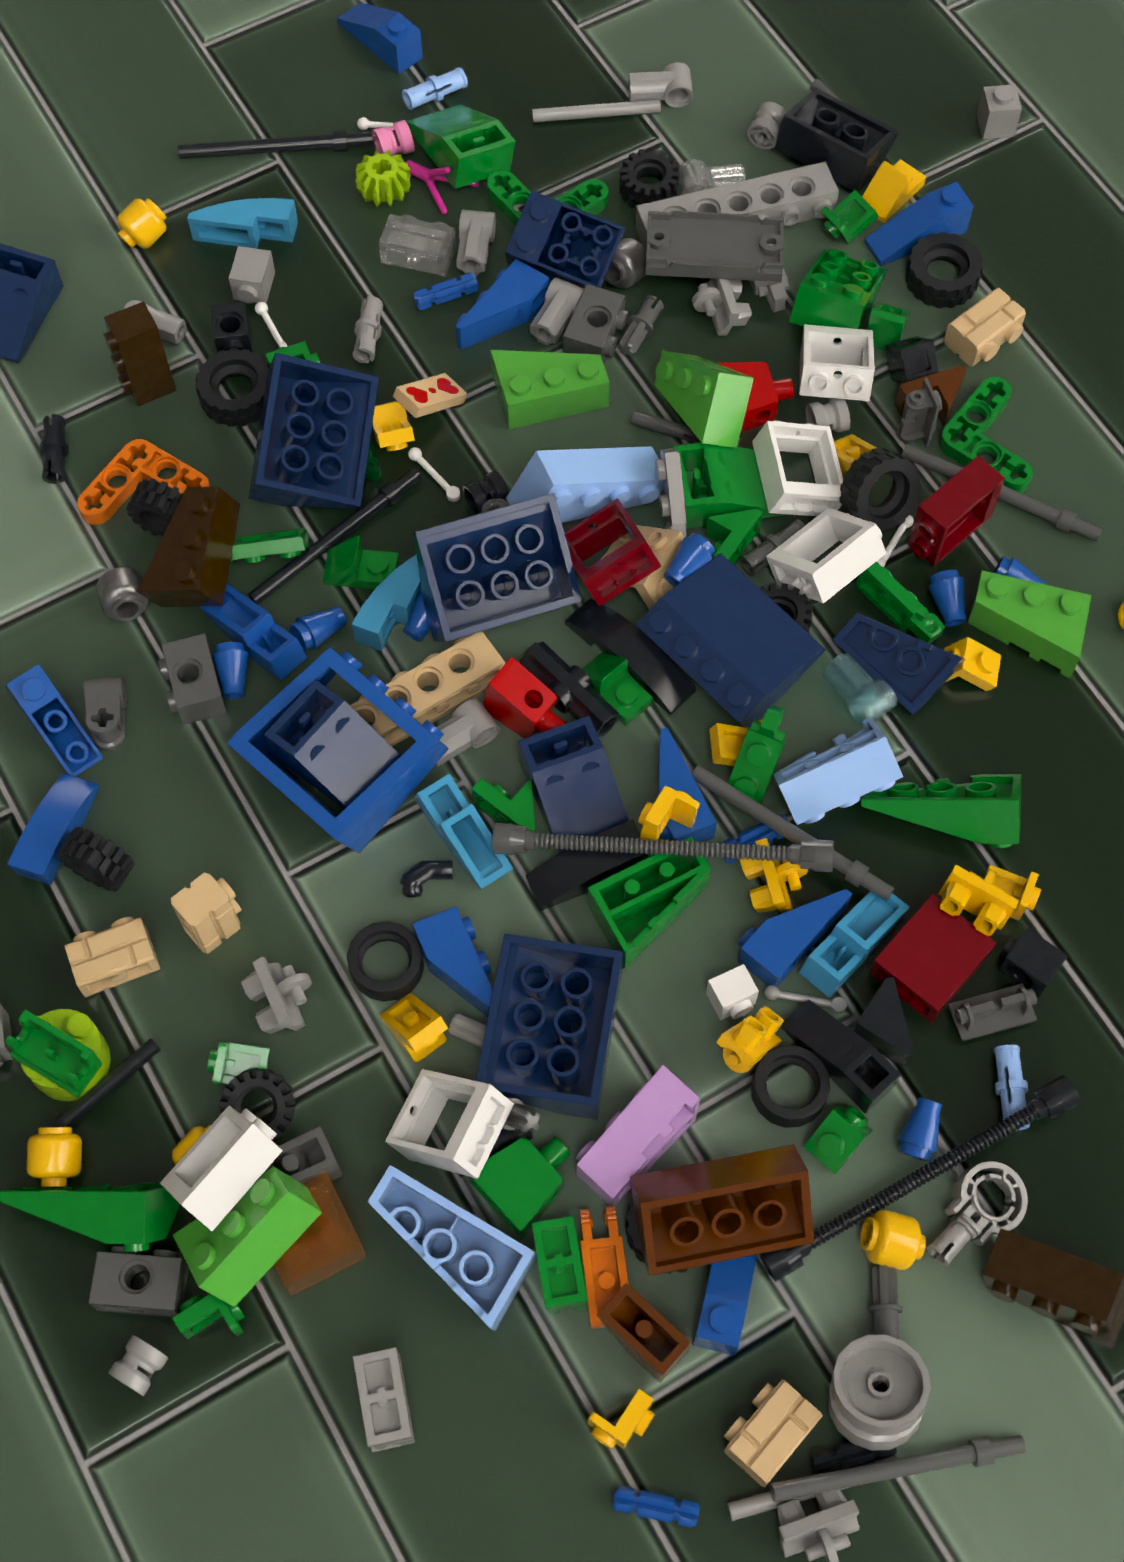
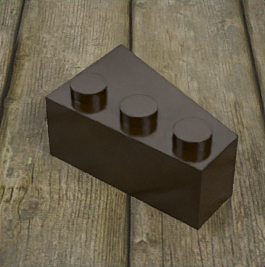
M140 302L105 316L107 332L103 333L112 353L110 356L117 373L120 375L118 380L125 395L132 394L137 405L141 406L175 392V384L160 333L145 302Z
M218 486L186 488L136 592L160 607L222 606L240 503Z
M1001 1228L982 1273L990 1293L1003 1301L1020 1303L1041 1316L1053 1319L1113 1348L1124 1320V1274Z

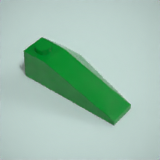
M1021 774L970 775V783L962 784L951 783L948 778L935 779L934 783L928 784L924 788H919L916 783L912 782L895 783L887 790L881 792L873 790L862 795L861 807L972 842L988 844L993 848H1007L1012 844H1019Z
M134 1183L129 1186L111 1187V1191L110 1184L74 1187V1191H71V1186L69 1185L57 1187H15L0 1190V1202L103 1243L123 1244V1251L127 1252L149 1250V1243L166 1239L180 1206V1203L160 1183Z

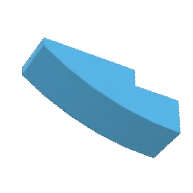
M280 198L229 201L191 212L187 218L193 241L255 249L258 248L260 238L293 243L298 224L294 199Z
M417 555L411 557L395 569L376 587L362 605L351 624L356 643L382 651L395 623L407 624L419 591H422Z
M450 774L415 795V801L437 834L480 890L513 870L505 854L493 853L491 832L473 804L469 805Z
M870 891L808 956L799 973L830 998L878 947L910 907L893 893L885 901Z

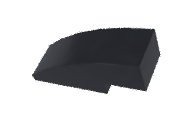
M633 819L594 836H599V838L601 836H604V838L608 836L609 838L614 837V839L616 837H619V839L624 837V840L625 838H629V840L631 838H634V840L636 838L640 839V833ZM569 848L525 876L538 908L542 911L588 893V887L647 859L648 854H640V852L638 854H635V852L632 854L630 852L620 853V851L618 853H615V851L600 852V850L596 852L595 850L585 851V849L583 851H580V849L576 851Z

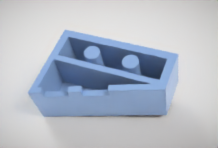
M872 717L862 721L864 729L846 739L845 734H840L832 739L835 746L818 755L812 751L773 774L796 825L803 822L805 824L814 823L823 818L825 812L838 806L840 808L852 806L860 800V796L873 790L875 792L887 790L895 784V780L903 777L886 736Z

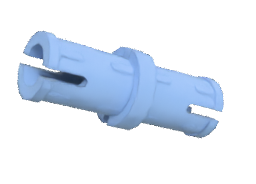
M459 67L438 77L431 75L426 78V82L402 90L403 101L409 110H413L415 107L432 100L439 102L443 100L444 95L461 88H466L467 78L462 68Z
M1001 1045L994 1048L998 1074L995 1091L1001 1098L1003 1120L1026 1107L1025 1093L1029 1090L1026 1080H1023L1020 1047L1018 1045ZM1030 1122L1028 1125H1025L1023 1128L1021 1127L1019 1130L1029 1128Z

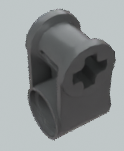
M123 676L84 680L85 721L87 727L92 732L93 741L102 750L117 749L126 739V709L128 700L125 679Z

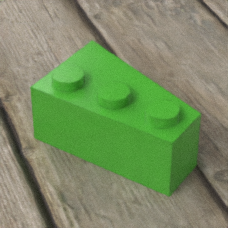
M490 350L492 377L509 430L609 407L610 381L599 354Z
M662 350L660 361L656 367L654 385L701 443L737 448L754 378L696 355Z
M982 570L973 594L968 623L1007 645L1011 642L1030 653L1029 657L1038 662L1042 659L1061 669L1060 674L1070 679L1081 656L1092 595Z
M273 1166L257 1179L213 1231L198 1219H195L173 1234V1237L198 1287L235 1307L317 1219L322 1211L306 1186Z

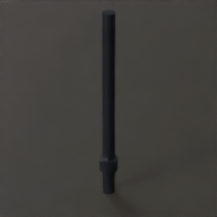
M346 130L333 131V135L178 145L179 158L327 148H334L335 151H348V147L374 145L372 132L347 134Z
M412 468L394 483L391 481L386 483L378 490L379 494L248 593L249 598L256 604L261 603L387 505L392 507L403 498L402 494L422 479L421 474L417 469Z

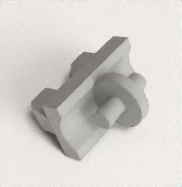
M711 278L706 283L700 284L698 286L699 292L693 296L692 303L694 309L698 312H706L707 316L712 317L718 336H727L732 326H745L751 317L752 312L749 303L736 302L742 293L741 280Z
M265 957L252 962L256 971L242 980L241 984L250 1000L257 1002L267 996L270 1003L269 1006L256 1013V1020L260 1029L263 1032L272 1034L284 1028L297 1031L306 1026L298 1005H302L307 1001L303 991L312 984L310 976L307 973L296 974L292 965L281 968L279 963H268Z
M840 1489L815 1494L820 1512L807 1517L799 1500H791L777 1507L780 1524V1546L785 1558L805 1551L809 1562L820 1557H824L826 1562H839L836 1551L850 1547L847 1535L859 1531L857 1520L859 1510L854 1499L847 1501Z

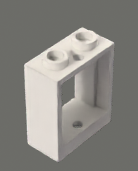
M804 324L800 351L799 395L870 401L875 371L873 330ZM840 338L841 342L835 343L833 340ZM835 371H841L842 374H841V375H839V374H834V372H835Z
M767 421L752 443L769 513L818 516L827 508L838 510L842 506L839 497L841 496L840 486L843 483V476L830 426ZM779 451L808 453L816 483L786 481Z
M827 508L768 554L766 558L778 586L786 583L788 584V590L791 591L795 586L800 589L799 594H805L808 598L825 603L884 556L886 551L881 540V530L875 523ZM836 542H843L818 563L812 562Z
M422 1069L385 1142L411 1161L478 1179L514 1103L491 1084ZM452 1099L468 1103L445 1150L425 1146L447 1100ZM413 1106V1112L410 1114V1109Z
M229 1105L160 1184L186 1210L213 1231L283 1150L272 1142V1139L277 1134L261 1119L257 1118L246 1108L240 1114Z

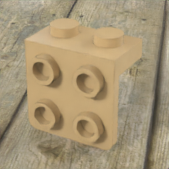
M636 525L662 566L631 586L636 588L650 610L662 596L674 588L664 578L663 574L668 569L684 536L681 531ZM627 533L614 541L602 558L631 541L632 537L630 534Z

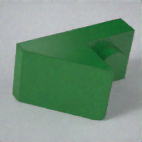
M758 509L708 517L705 535L716 542L712 559L721 553L735 565L760 532L763 512Z
M355 536L328 550L323 585L376 589L379 584L398 568L399 554L396 552L363 550L361 537Z
M601 653L582 669L592 681L594 690L619 712V721L625 726L653 703V697L627 673L628 660L626 658Z
M482 778L471 788L473 805L495 822L526 826L529 830L535 831L531 780L511 800L509 794L501 786L495 783L491 786Z

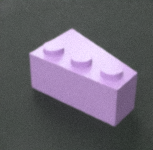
M662 1065L649 1082L643 1085L635 1094L629 1105L611 1118L604 1128L606 1131L596 1142L591 1140L578 1153L576 1159L579 1162L576 1164V1175L609 1206H615L631 1189L630 1176L646 1173L696 1121L700 1098Z

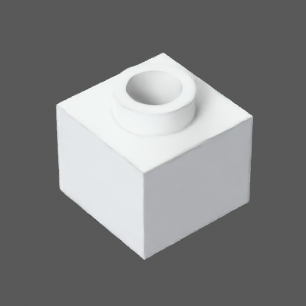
M744 964L708 980L706 995L720 1021L729 1016H732L733 1019H738L754 1009L753 1005L756 1004L759 993Z

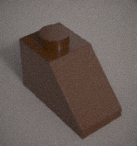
M627 1283L597 1315L626 1352L659 1383L666 1378L689 1351L691 1342Z

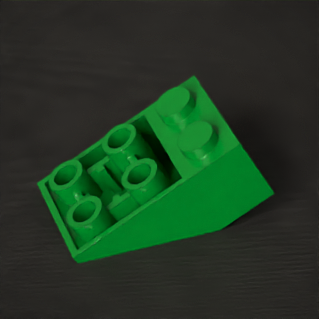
M460 104L406 121L411 134L438 168L450 167V173L443 175L454 189L488 179L489 175L497 170L510 171L515 140L496 118Z
M825 249L799 284L789 322L802 327L806 324L862 329L888 270L881 268L874 261H859L848 257L841 250Z
M701 442L672 446L673 449L680 453L687 522L685 524L686 529L705 527L707 518L710 516L752 509L762 511V518L788 515L769 513L754 449L703 444Z

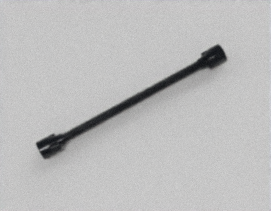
M1063 1075L1034 1091L1036 1098L1029 1101L1027 1107H1023L1022 1110H1018V1112L1010 1115L1009 1118L1006 1117L1000 1123H996V1126L992 1125L991 1128H987V1131L984 1130L978 1136L975 1135L969 1141H965L964 1144L956 1146L955 1149H951V1152L948 1151L942 1157L939 1156L933 1162L920 1167L919 1170H915V1173L912 1172L906 1178L903 1177L897 1183H893L892 1186L889 1185L888 1189L884 1188L883 1191H879V1194L876 1193L870 1199L867 1198L865 1202H861V1205L857 1204L856 1207L851 1208L852 1210L848 1209L847 1213L843 1212L842 1215H838V1218L835 1217L833 1220H829V1224L826 1222L824 1226L821 1225L819 1228H816L813 1231L814 1243L759 1254L767 1272L777 1282L804 1266L805 1264L802 1259L810 1255L812 1248L816 1249L817 1246H821V1243H826V1240L829 1241L831 1238H835V1235L838 1236L840 1232L843 1233L844 1229L852 1228L853 1224H858V1221L862 1222L867 1216L870 1217L876 1211L881 1210V1208L884 1209L890 1203L893 1204L899 1198L908 1195V1192L912 1193L913 1190H917V1187L920 1188L926 1182H930L931 1179L934 1180L935 1176L939 1177L940 1174H944V1171L947 1172L949 1169H953V1166L956 1167L962 1161H966L967 1158L970 1159L971 1156L980 1153V1150L983 1151L989 1145L992 1146L998 1140L1006 1138L1007 1135H1011L1012 1132H1016L1021 1127L1023 1128L1029 1122H1033L1034 1119L1041 1120L1048 1116L1052 1121L1080 1104V1098L1076 1089Z

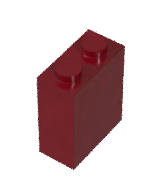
M934 894L930 896L879 954L869 972L881 984L886 978L894 977L899 998L931 1024L986 961L996 945L991 936L976 930L975 926L961 915L952 916L941 910L940 904L942 899H939Z

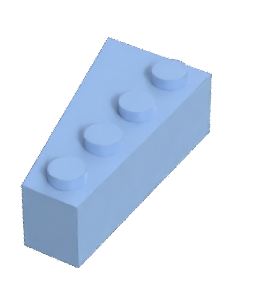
M652 446L540 450L534 453L506 499L509 505L554 493L561 522L564 523L589 517L617 498L624 508L652 503L659 497L660 492L664 488V483L657 479L655 460L658 457Z
M389 1165L369 1198L368 1203L490 1329L495 1331L537 1259L536 1253Z

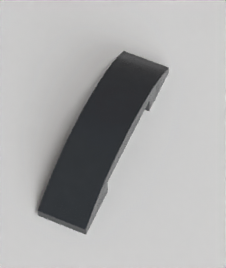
M590 598L565 620V625L588 645L592 646L595 643L607 654L626 658L628 660L627 671L644 685V689L653 697V701L669 715L674 713L696 692L695 686L651 638L610 607L604 604L599 606L594 599Z

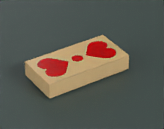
M446 373L398 386L393 397L411 415L418 418L463 404L468 394Z

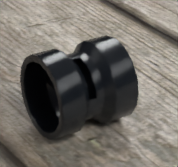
M497 471L486 474L484 480L480 482L472 481L463 486L465 499L474 515L490 511V508L494 506L502 507L508 504L506 497L509 494V490L502 476Z

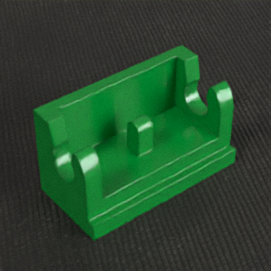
M25 1010L19 1017V1024L22 1026L21 1032L16 1038L8 1035L6 1039V1045L12 1051L10 1054L11 1058L79 1098L103 1063L92 1049Z
M570 1216L532 1223L545 1309H549L551 1314H558L560 1310L566 1308H573L575 1311L588 1309V1298L574 1217Z

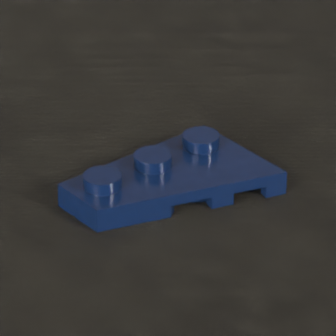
M856 613L832 640L914 715L966 660L963 657L859 613Z

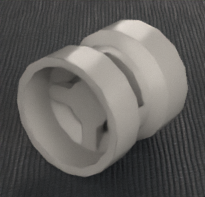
M774 102L762 103L755 113V120L751 122L747 130L748 140L760 149L774 148L783 116L787 113L785 109Z
M831 398L824 405L819 402L807 404L806 421L814 425L830 426L831 431L834 430L837 433L848 431L850 429V413L845 399Z
M132 1335L125 1346V1355L121 1360L114 1362L108 1374L144 1396L151 1386V1376L155 1371L163 1368L168 1357L140 1338Z

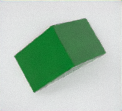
M878 302L872 308L867 330H873L874 348L886 351L885 345L901 341L909 319L910 310Z

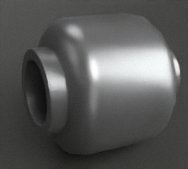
M622 239L605 276V280L617 288L627 289L645 277L646 248L635 239Z
M126 567L113 568L99 578L96 585L97 595L101 608L107 617L117 621H131L146 610L148 599L136 592L142 581L137 571Z

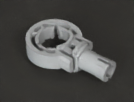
M994 1161L983 1162L967 1168L958 1177L953 1190V1201L945 1209V1213L948 1216L955 1215L949 1219V1225L932 1244L930 1243L927 1246L929 1255L933 1256L935 1253H938L934 1260L940 1265L947 1267L969 1240L973 1239L972 1242L975 1245L982 1246L992 1235L999 1234L1001 1228L1010 1231L1017 1227L1023 1220L1028 1205L1027 1191L1020 1176L1009 1166ZM981 1170L991 1171L995 1173L982 1175L972 1180V1177ZM984 1180L994 1181L1003 1190L1005 1203L1013 1202V1207H1005L998 1217L987 1214L981 1208L976 1196L978 1184Z

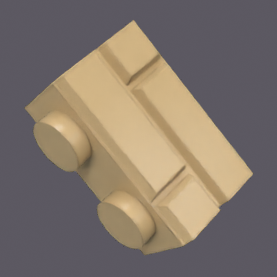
M996 288L948 324L944 338L945 346L953 353H958L959 358L970 367L982 359L987 362L995 356L1004 342L1013 343L1021 335L1024 329L1022 324L1026 315L1025 309L1014 300L1011 301L1010 297L1000 288Z
M204 872L190 883L191 888L185 887L171 898V905L186 934L203 953L209 954L222 944V938L228 939L241 929L237 914L242 909L234 899L236 896L234 891L222 877L216 881L210 873Z
M132 917L118 919L112 923L110 929L99 933L95 931L80 933L74 937L72 943L64 946L76 984L84 997L160 970L148 930L141 917L137 919Z
M783 1379L775 1388L768 1382L752 1401L758 1408L748 1421L740 1416L724 1435L730 1442L724 1450L726 1455L744 1469L763 1488L770 1482L823 1416L818 1409L804 1399L801 1394Z

